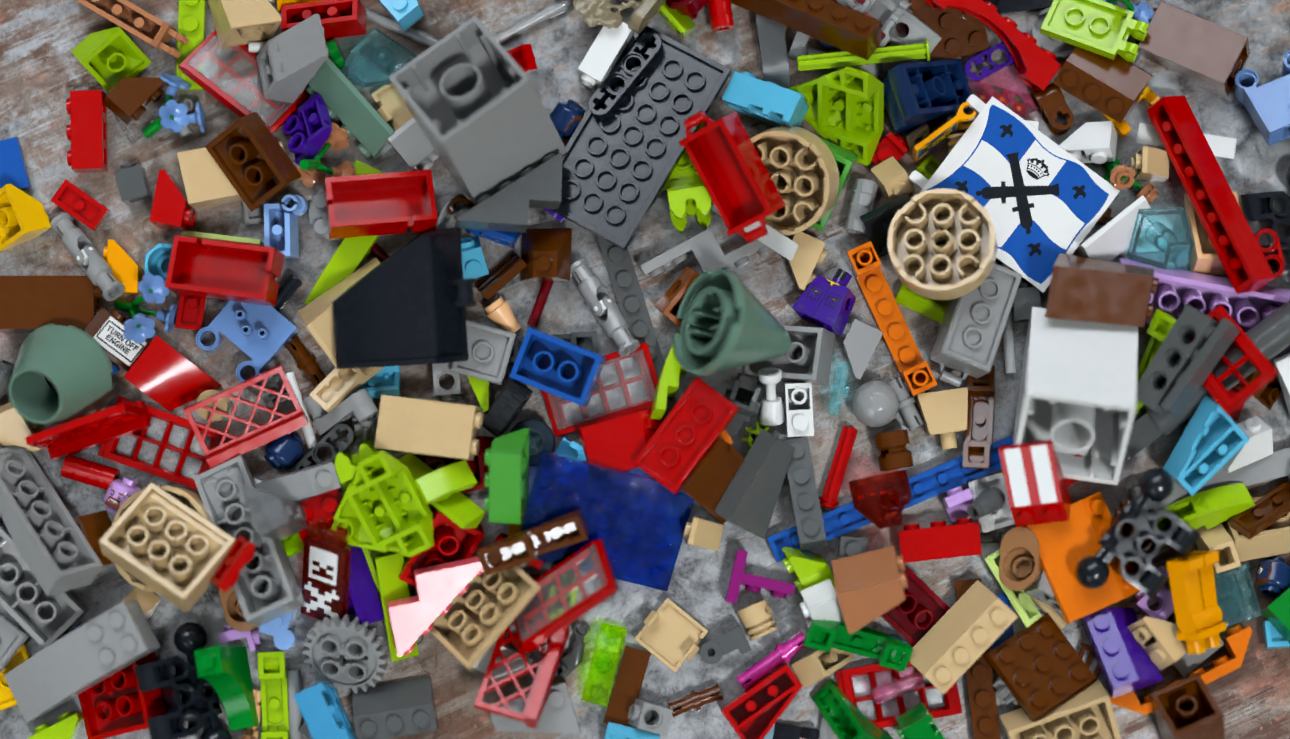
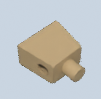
M964 387L915 395L921 418L925 423L924 427L927 435H940L942 450L957 448L955 433L967 430L968 388Z

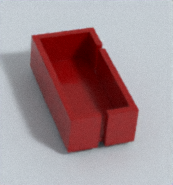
M431 170L325 178L324 199L329 239L406 233L407 228H411V233L433 231L436 228L438 218Z
M175 235L165 287L177 294L275 306L280 284L275 281V278H281L285 255L272 247L202 239L201 241L194 237Z

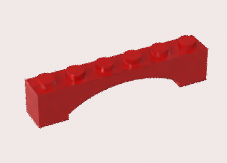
M923 0L935 11L945 10L946 8L956 9L971 15L989 27L1010 52L1017 68L1015 76L1033 91H1044L1062 66L1056 61L1057 57L1047 49L1042 50L1036 45L1037 40L1033 36L1019 31L1016 28L1018 25L1012 19L1002 17L997 13L998 8L987 0Z

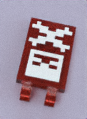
M318 519L316 524L308 522L306 532L309 536L304 537L301 592L305 605L301 606L300 613L322 621L324 617L332 620L334 614H337L339 619L343 620L345 614L348 615L351 548L346 547L347 528L337 526L335 531L328 529L326 521Z

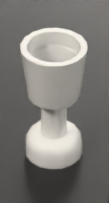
M774 367L763 368L758 371V378L761 383L765 384L766 396L761 399L759 422L766 426L780 425L786 421L782 398L776 396V384L782 379V371Z

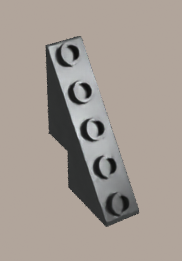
M554 153L549 154L541 161L542 164L537 168H527L519 175L520 178L513 183L511 180L503 183L497 189L499 192L491 197L489 194H486L476 202V206L472 209L464 208L454 215L456 220L455 227L526 233L529 208L558 210L560 206L563 153L557 155Z

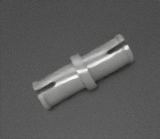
M902 377L888 382L887 384L893 387L899 399L898 411L901 412L909 431L923 426L925 423L914 404L916 400L914 397L911 398Z

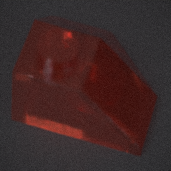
M906 470L849 481L854 508L879 529L901 525L904 518L901 514L904 505L909 504L912 496Z

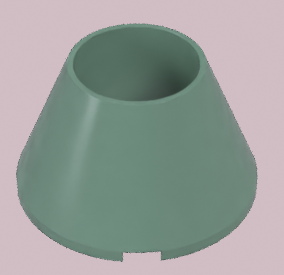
M55 323L43 325L31 332L19 348L9 384L10 401L23 418L37 424H64L104 410L111 402L114 393L111 362L101 345L85 331L72 325L67 327L55 325ZM44 375L53 382L58 393L48 385Z

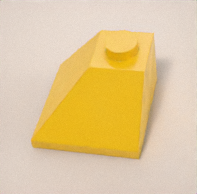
M6 184L0 188V252L34 239L51 228L49 217L41 202L12 184Z

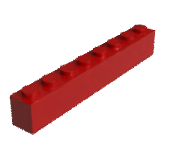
M1185 96L1163 97L1149 108L1147 113L1236 293L1258 291L1275 279V276Z

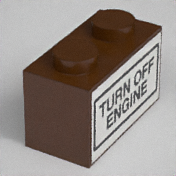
M102 307L83 331L92 336L104 350L130 368L150 343L147 340L140 344L135 343L134 340H126L124 337V321L126 318L115 309L109 312Z

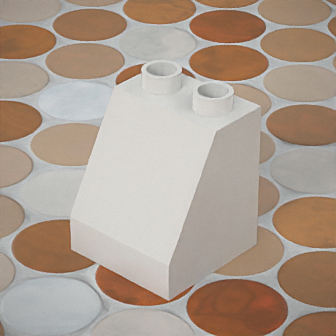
M1032 307L1024 345L1013 445L1052 440L1064 478L1118 485L1136 410L1138 326L1045 317L1046 308Z

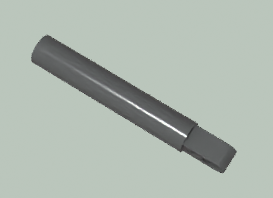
M1290 300L1246 332L1247 336L1268 361L1290 346ZM1234 342L1231 343L1224 353L1232 365L1244 356ZM1220 359L1212 373L1218 378L1229 368ZM1247 360L1237 368V371L1245 379L1255 372L1256 369ZM1233 373L1221 381L1227 391L1240 383ZM1201 385L1178 419L1169 412L1167 416H1164L1146 406V412L1132 423L1123 463L1161 435L1165 434L1168 436L1191 419L1204 395L1215 401L1204 385Z

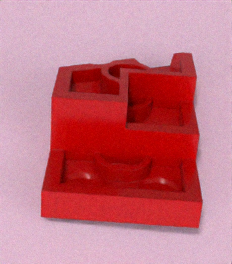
M159 336L153 339L124 375L125 379L168 411H173L188 402L196 400L206 390H217L222 386Z

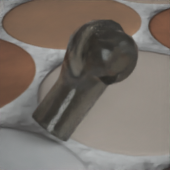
M979 530L981 543H999V548L1003 537L1007 533L998 530L984 533L983 530Z

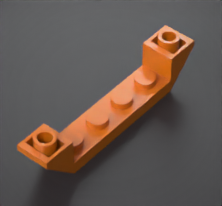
M869 241L847 251L858 286L878 329L884 332L882 335L883 340L911 394L915 396L937 386L938 384L927 361H923L880 268L882 264L872 242Z
M1237 624L1226 630L1227 635L1221 637V639L1225 643L1224 645L1230 657L1228 658L1227 655L1220 656L1212 661L1213 666L1205 670L1203 667H1199L1188 673L1189 676L1199 673L1205 685L1240 668L1252 634L1251 627H1242L1241 624ZM1180 679L1167 683L1165 687L1180 681ZM1134 691L1114 698L1111 697L1110 692L1108 694L1113 705L1144 715L1154 711L1150 694L1155 691L1142 696V702H1139Z

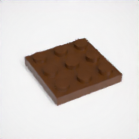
M908 0L911 3L909 10L912 11V14L942 37L931 52L930 61L956 59L990 48L985 24L978 19L951 8L935 11L923 0ZM905 24L906 33L908 35L909 27Z
M1048 613L985 655L1032 722L1096 678Z

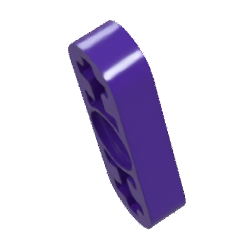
M1000 42L969 59L964 66V71L968 81L978 83L1015 62L1004 43ZM994 51H1002L1005 54L1006 61L1003 64L998 65L992 61L991 55ZM986 57L988 66L982 68L979 72L980 76H977L976 73L971 74L969 72L972 68L971 64L978 67L984 64L985 60L982 58Z

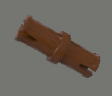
M297 336L284 347L298 363L297 368L300 371L303 370L314 385V388H316L327 376L315 362L317 358L314 354L310 355Z
M717 683L698 692H695V690L690 691V695L671 702L669 701L668 704L670 709H673L672 715L675 718L695 709L700 711L702 710L701 707L723 700Z

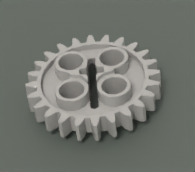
M334 614L332 620L324 617L322 623L317 621L314 627L310 628L303 642L305 647L302 654L307 655L304 663L311 664L308 669L309 672H317L315 680L323 678L324 682L333 683L336 690L338 687H342L344 694L347 693L349 688L355 694L358 693L359 688L366 692L369 686L375 687L377 681H381L388 667L389 655L385 653L388 646L381 645L384 639L383 636H374L377 631L376 628L367 629V621L360 625L358 624V617H355L352 622L349 621L347 614H345L343 620H340L337 614Z

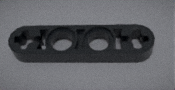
M647 32L640 36L591 96L588 106L595 118H608L659 57L663 50V45L656 33ZM653 41H655L654 43H655L656 48H655V49L649 48V49L646 51L647 48H646L645 43H646V42L652 43ZM644 52L647 60H645L641 55ZM633 59L641 62L640 69L635 72L627 69L628 62ZM614 80H622L625 83L621 91L614 92L610 89V85ZM605 91H607V93H608L612 98H614L613 101L611 100L610 97H608V99L605 101V99L607 98L606 95H605V93H604ZM605 101V105L607 108L605 110L600 108L598 111H596L597 107L595 104L597 102L603 103Z

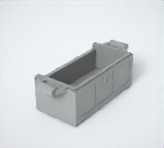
M996 260L991 273L978 288L967 295L949 300L930 356V360L939 364V380L959 387L968 375L978 379L990 372L1022 274L1002 267L1001 262ZM946 366L962 373V376L947 372L943 368Z

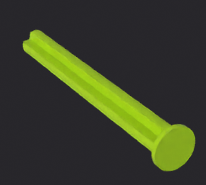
M925 40L926 43L878 47L868 60L847 51L799 55L797 57V66L799 71H810L919 59L930 61L929 42Z

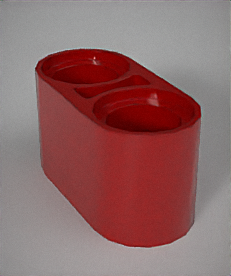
M1262 229L1256 232L1254 236L1258 244L1261 234H1266L1270 237V247L1263 248L1260 246L1266 260H1272L1276 263L1277 270L1274 276L1277 278L1285 269L1279 237L1274 230Z

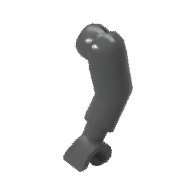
M580 621L574 624L575 640H572L570 652L561 658L555 674L556 677L564 678L568 676L582 662L585 648L584 636L590 633L589 625L586 626L585 632L582 634L578 631Z

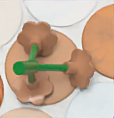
M332 122L330 136L319 153L313 159H303L299 165L296 164L297 170L302 175L298 180L302 181L305 187L310 188L314 184H322L325 180V172L330 177L355 175V167H352V162L348 160L336 168L326 167V164L320 161L328 149L340 151L342 148L346 149L349 147L348 132L344 128H339L336 123Z

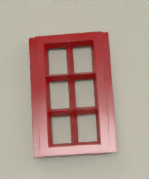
M1220 305L1207 315L1219 323L1222 318H1226L1240 330L1233 342L1244 356L1232 365L1227 357L1223 355L1221 360L1229 369L1218 378L1211 371L1203 385L1222 409L1229 414L1274 379L1275 375L1279 372L1225 308ZM1195 334L1192 336L1190 343L1194 340ZM1247 360L1260 373L1250 384L1237 371V368ZM1231 373L1244 386V389L1234 397L1231 396L1221 383Z

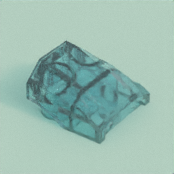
M1249 563L1214 574L1217 604L1223 613L1221 622H1226V627L1263 615V609H1260L1249 573Z

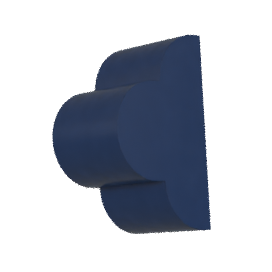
M960 59L900 64L887 72V77L880 80L884 84V103L896 134L909 132L925 123L929 125L938 120L956 116L961 104L966 102L972 94ZM966 107L963 109V112H968L973 109H971L970 107Z

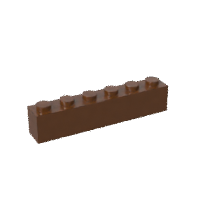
M731 0L732 4L866 60L871 57L881 43V21L831 0Z

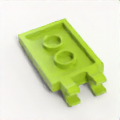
M1053 0L1040 28V33L1112 60L1119 54L1124 60L1134 63L1138 55L1139 46L1135 43L1127 42L1131 34L1133 38L1144 41L1148 33L1149 24L1134 20L1133 11L1102 0Z

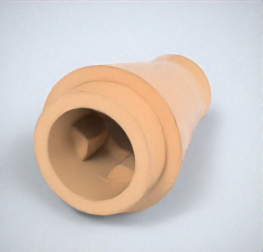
M501 296L484 309L488 313L486 316L502 330L515 333L521 328L508 301H504Z

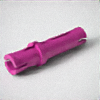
M800 631L783 645L779 643L776 646V650L739 676H736L744 690H748V688L783 663L791 662V658L806 648V646H803L805 639L803 633Z

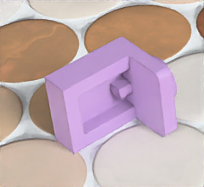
M958 486L946 491L948 496L941 499L950 521L956 522V519L968 517L967 507L972 503L971 499H973L970 488L963 490L962 486Z
M228 625L223 627L225 632L218 634L220 644L247 637L251 652L259 650L258 644L262 643L257 628L250 631H238Z

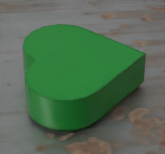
M333 38L326 41L329 55L339 70L348 67L338 40Z

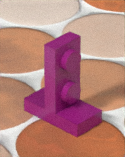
M737 549L725 599L726 602L736 604L741 583L746 584L745 590L760 593L761 588L771 590V596L786 599L787 594L793 595L795 584L743 573L748 552Z

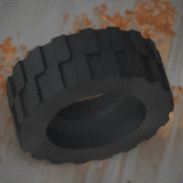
M514 379L492 406L483 420L482 426L496 437H501L525 406L533 391L520 381Z

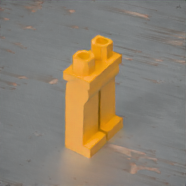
M1218 550L1193 551L1186 556L1183 555L1166 562L1176 622L1180 630L1176 632L1177 640L1186 641L1187 654H1202L1206 652V648L1220 646L1219 633L1227 630L1226 622H1221L1223 613L1217 604L1213 563L1219 561Z

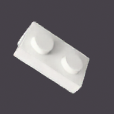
M1003 472L968 482L973 496L972 501L985 487L991 486L998 487L1005 496V502L1000 510L977 519L984 533L1015 524L1009 506Z

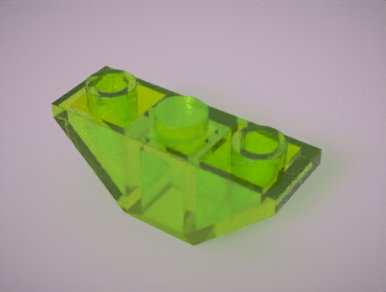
M606 623L601 624L581 700L607 707L627 629Z

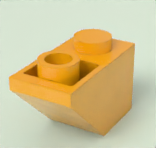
M108 239V246H104L103 258L112 268L113 275L117 281H120L125 286V291L122 295H142L138 290V283L142 281L143 269L118 242Z

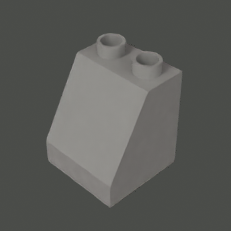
M476 15L388 77L397 94L455 181L475 205L484 195L489 194L491 197L499 192L497 189L503 183L509 180L513 183L520 178L519 175L527 168L533 167L535 169L542 164L541 161L549 154L554 153L557 155L563 153L564 155L567 153L531 79Z

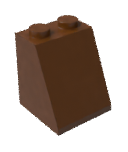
M1199 673L1150 694L1162 739H1224V715Z

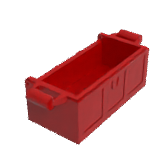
M700 111L685 119L686 138L679 141V144L685 147L698 175L701 177L714 205L717 207L728 228V231H726L728 236L738 232L748 243H752L767 235L768 230L765 217L786 205L736 111L715 122L704 111ZM704 121L707 122L708 126L695 133H692L690 130ZM760 221L761 226L745 233L744 228Z

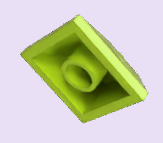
M119 26L91 33L71 50L80 63L108 92L123 78H135L152 63Z

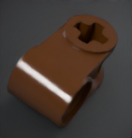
M1051 83L1044 91L1032 93V102L1039 114H1041L1049 131L1055 135H1063L1068 132L1073 123L1074 116L1065 101L1060 87ZM1057 116L1060 120H1066L1064 125H1062V123L1056 124L1055 120L1057 119Z

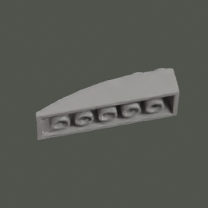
M16 445L1 448L0 515L21 556L45 594L50 596L91 585L103 564L31 452L26 450L25 447Z
M239 455L193 477L211 523L237 540L242 535L257 546L252 560L243 566L239 572V579L233 586L246 622L260 626L305 605L282 542L260 536L241 489V486L245 484L257 488L243 456Z
M0 523V605L43 648H46L57 641L88 609L70 590L47 596L21 556L8 530Z
M137 600L123 601L36 653L5 674L4 678L26 722L30 723L159 649L160 645Z

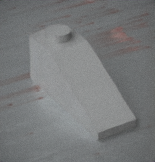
M332 460L256 483L258 489L268 491L291 501L315 496L341 487Z

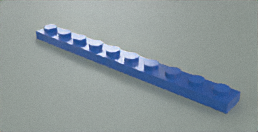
M1011 436L992 444L990 469L962 468L963 456L823 514L826 540L829 541L1001 469L999 447L1013 445ZM796 526L767 538L776 562L786 558L782 551V548L785 546L800 550Z

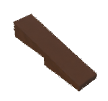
M579 508L477 549V554L487 576L536 560L538 555L588 540L589 530Z

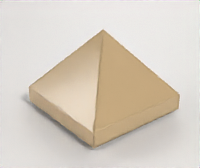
M927 123L909 131L906 135L909 155L911 157L913 155V147L930 135Z

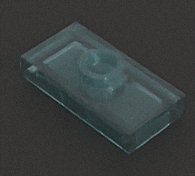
M840 362L837 364L827 412L828 415L838 417L842 398H848L850 384L846 383L850 363Z

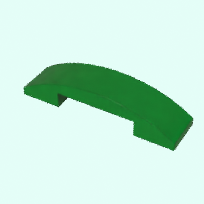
M812 621L803 642V646L829 652L830 648H835L878 659L879 666L904 672L913 652V648L908 644L871 628L862 627L855 633L848 634L845 622Z

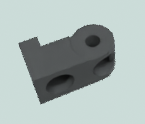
M738 626L703 643L700 648V656L704 662L715 664L721 660L723 655L738 648L742 655L752 650L741 626Z

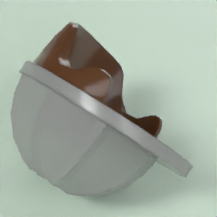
M455 193L444 196L436 202L438 219L435 230L455 227L456 220L454 215L464 208L470 210L476 205L468 200L464 194Z

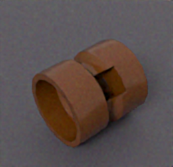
M908 429L874 435L876 450L881 451V454L878 456L880 472L914 466L912 452L907 450V446L910 444Z

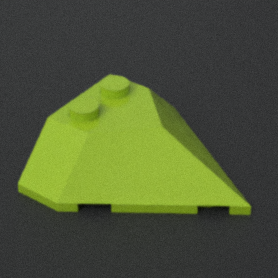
M845 67L787 88L801 93L805 97L804 99L809 109L804 120L825 140L829 138L834 144L859 155L857 163L866 166L871 163L884 129V84L871 73Z
M384 450L359 462L356 469L357 473L346 490L333 518L334 522L331 529L327 531L324 540L347 542V545L382 552H398L402 556L412 557L434 546L433 514L429 506L425 505L408 467Z

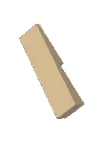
M336 367L309 395L329 413L384 367L338 369Z

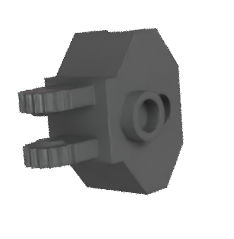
M741 373L737 374L732 390L727 389L724 397L740 408L725 429L728 435L732 437L739 434L743 422H749L752 414L757 416L762 402L758 400V396L763 383L758 380L754 392L739 387L743 376Z

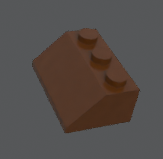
M1076 47L1064 63L1053 84L1121 124L1129 117L1153 75L1135 64L1124 60L1118 54L1112 60Z
M256 111L241 117L205 146L251 212L302 177Z

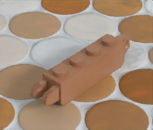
M75 0L162 52L166 51L178 59L181 53L167 45L170 39L174 37L178 42L186 45L189 42V39L176 32V29L128 0Z

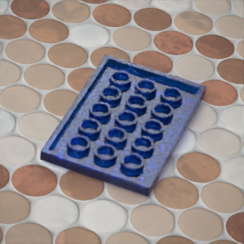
M542 451L519 532L580 508L589 530L588 540L538 555L537 560L558 565L591 541L601 539L615 579L667 591L694 500L681 489L677 495L673 494L653 478ZM592 556L578 565L579 570L590 572L595 569Z

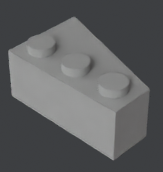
M567 682L551 686L537 729L526 727L524 722L490 713L495 731L581 734ZM521 697L508 703L511 711L523 713L525 704Z

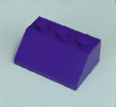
M348 546L330 552L338 555L336 586L308 577L309 581L312 582L311 587L318 589V594L325 596V592L332 594V590L336 591L339 601L332 599V603L325 601L324 605L331 607V612L337 613L340 620H343L345 614L348 615L349 621L352 622L355 617H358V624L360 625L366 621L370 625L385 619L362 547ZM313 560V565L319 567L320 562ZM309 561L304 563L307 575L309 573ZM327 565L326 569L333 571L334 567ZM319 567V571L312 569V574L333 580V576L326 574V569ZM318 607L322 621L324 617H328L331 620V616L324 614V609Z
M1109 607L1084 616V630L1112 698L1163 681L1158 667L1152 662L1149 655L1127 628L1130 624L1138 621L1134 608Z

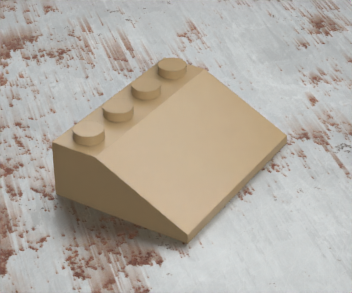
M152 482L99 540L103 556L186 613L205 592L211 582L210 579L236 542V539Z
M519 565L487 576L485 572L478 577L475 575L469 581L470 586L462 596L457 595L450 602L452 606L449 611L443 616L439 614L433 621L434 626L430 632L469 670L474 667L541 588Z
M1099 680L1087 684L1033 722L1023 708L999 715L1006 739H1121L1109 695Z

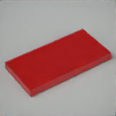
M696 376L633 463L673 494L677 495L682 485L700 464L740 408Z

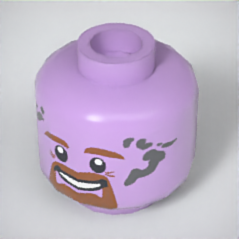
M123 476L122 480L114 479L103 499L107 505L106 510L116 515L121 505L130 496L141 490L137 487L138 481L127 476Z

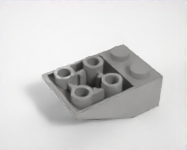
M319 14L312 15L268 40L257 55L265 99L294 103L297 97L304 91L309 81L314 78L321 65L326 62L329 50L326 47L324 27L321 24Z

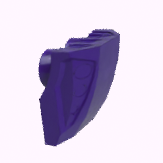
M319 93L314 94L299 106L296 115L287 118L283 125V132L290 136L288 149L295 154V163L297 165L303 159H313L323 147L332 131V122L327 106Z

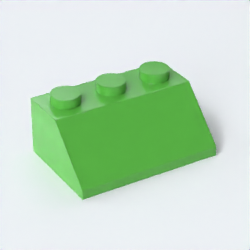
M523 428L495 438L491 449H486L485 465H489V472H486L485 488H489V495L485 497L484 510L489 511V522L521 525L529 498V428Z

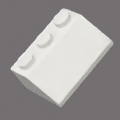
M1143 195L1083 242L1077 248V256L1112 262L1118 255L1124 258L1135 248L1132 244L1139 238L1143 242L1154 234L1155 231L1152 228L1158 222L1146 198Z

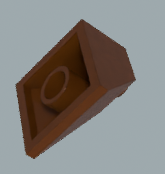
M572 228L527 229L526 233H522L521 258L527 265L521 271L520 281H570Z

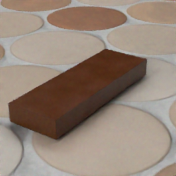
M1286 480L1256 501L1255 506L1230 519V527L1250 540L1289 513L1290 482Z
M625 646L603 723L608 724V722L630 727L628 724V711L630 706L634 704L635 698L638 699L651 653Z

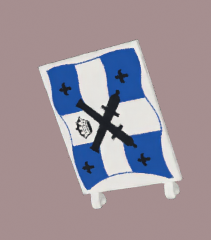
M971 94L966 102H969L970 105L968 107L979 113V115L930 180L926 179L916 170L910 174L909 179L914 185L922 189L921 192L937 188H949L965 192L974 197L987 210L992 219L997 239L996 258L1014 272L1022 274V278L1044 293L1051 284L1053 265L1059 253L1073 255L1120 191L993 96L985 104L977 96Z

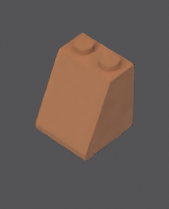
M894 546L832 560L836 596L848 634L855 633L906 600L904 588H908V582L905 572H902L906 571L903 556H897Z

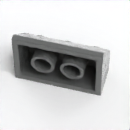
M431 676L376 685L375 687L371 686L366 692L359 688L357 694L352 690L353 719L357 739H390L439 729Z

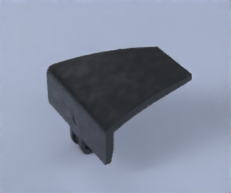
M452 227L423 232L377 265L332 302L336 366L338 369L438 364L468 360L465 307L477 306V300H474L473 295L475 279H463L460 228Z

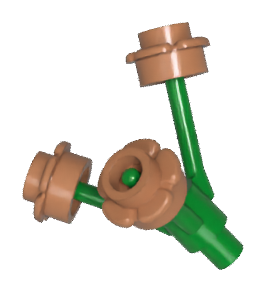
M1115 158V162L1104 163L1106 169L1104 179L1109 183H1113L1114 188L1123 190L1125 187L1130 188L1133 185L1140 191L1135 198L1138 199L1143 195L1149 205L1159 196L1156 192L1158 186L1154 187L1149 182L1143 187L1134 179L1136 175L1134 169L1120 164L1118 158ZM1107 208L1097 221V225H1106V221L1112 220L1110 208Z

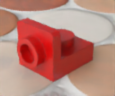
M889 132L878 143L871 163L876 166L892 156L899 161L908 152L906 148L907 142L898 133L894 135L892 132Z

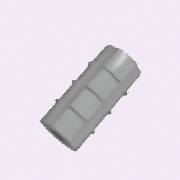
M857 178L855 180L851 202L849 203V211L846 216L845 231L856 235H866L860 216L874 210L873 206L875 198H877L878 183L867 179Z

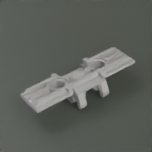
M836 0L845 7L865 15L869 14L881 21L883 25L881 30L886 36L884 39L881 38V43L878 47H886L888 43L892 46L926 43L925 40H928L929 52L931 54L942 39L940 35L912 14V11L909 10L911 3L908 0H866L864 4L856 0ZM903 22L909 27V34L907 36H901L897 33V23ZM926 59L911 60V61H913L914 63H916V62H924Z

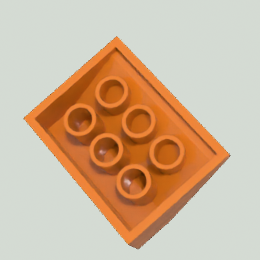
M1101 491L1072 502L1070 504L1069 521L1024 526L1034 532L1039 540V560L1066 623L1073 622L1140 591L1117 574L1115 556L1108 564L1109 577L1102 587L1087 589L1077 581L1075 573L1078 562L1084 557L1095 556L1101 548L1098 541L1109 528L1113 519ZM1131 560L1127 561L1124 566L1125 572H1131L1135 568Z

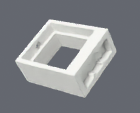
M622 22L618 28L614 29L602 27L578 67L579 79L582 80L581 84L584 87L594 91L608 77L633 35V30L629 29L626 23Z

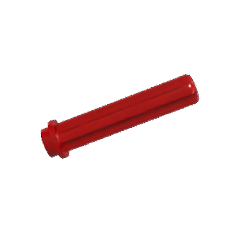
M843 426L822 497L819 496L820 506L834 509L835 505L839 504L837 502L838 495L858 433L857 429L853 427Z

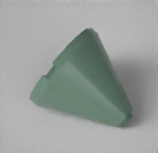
M717 268L714 272L707 270L693 281L686 291L677 312L676 318L681 319L682 322L680 334L674 333L673 335L674 351L680 366L690 373L708 375L780 357L791 346L790 335L735 274Z

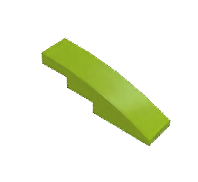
M380 235L344 238L304 303L308 305L357 271L370 254V249Z
M674 343L660 372L654 392L650 419H662L666 411L667 397H674L679 387V375H686L687 373L677 361Z

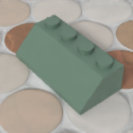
M327 58L326 62L316 72L314 78L309 81V86L305 89L311 96L319 93L327 106L330 118L333 120L337 117L343 123L340 128H344L348 132V138L351 139L354 136L361 143L357 148L367 159L372 156L377 161L392 147L387 138L395 131L336 65Z

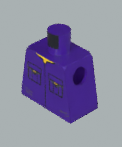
M842 269L837 270L832 280L821 275L817 276L792 307L800 318L842 336L856 301L854 294L846 287L852 276Z

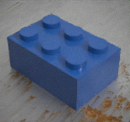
M528 327L509 377L581 406H588L607 357L535 328Z

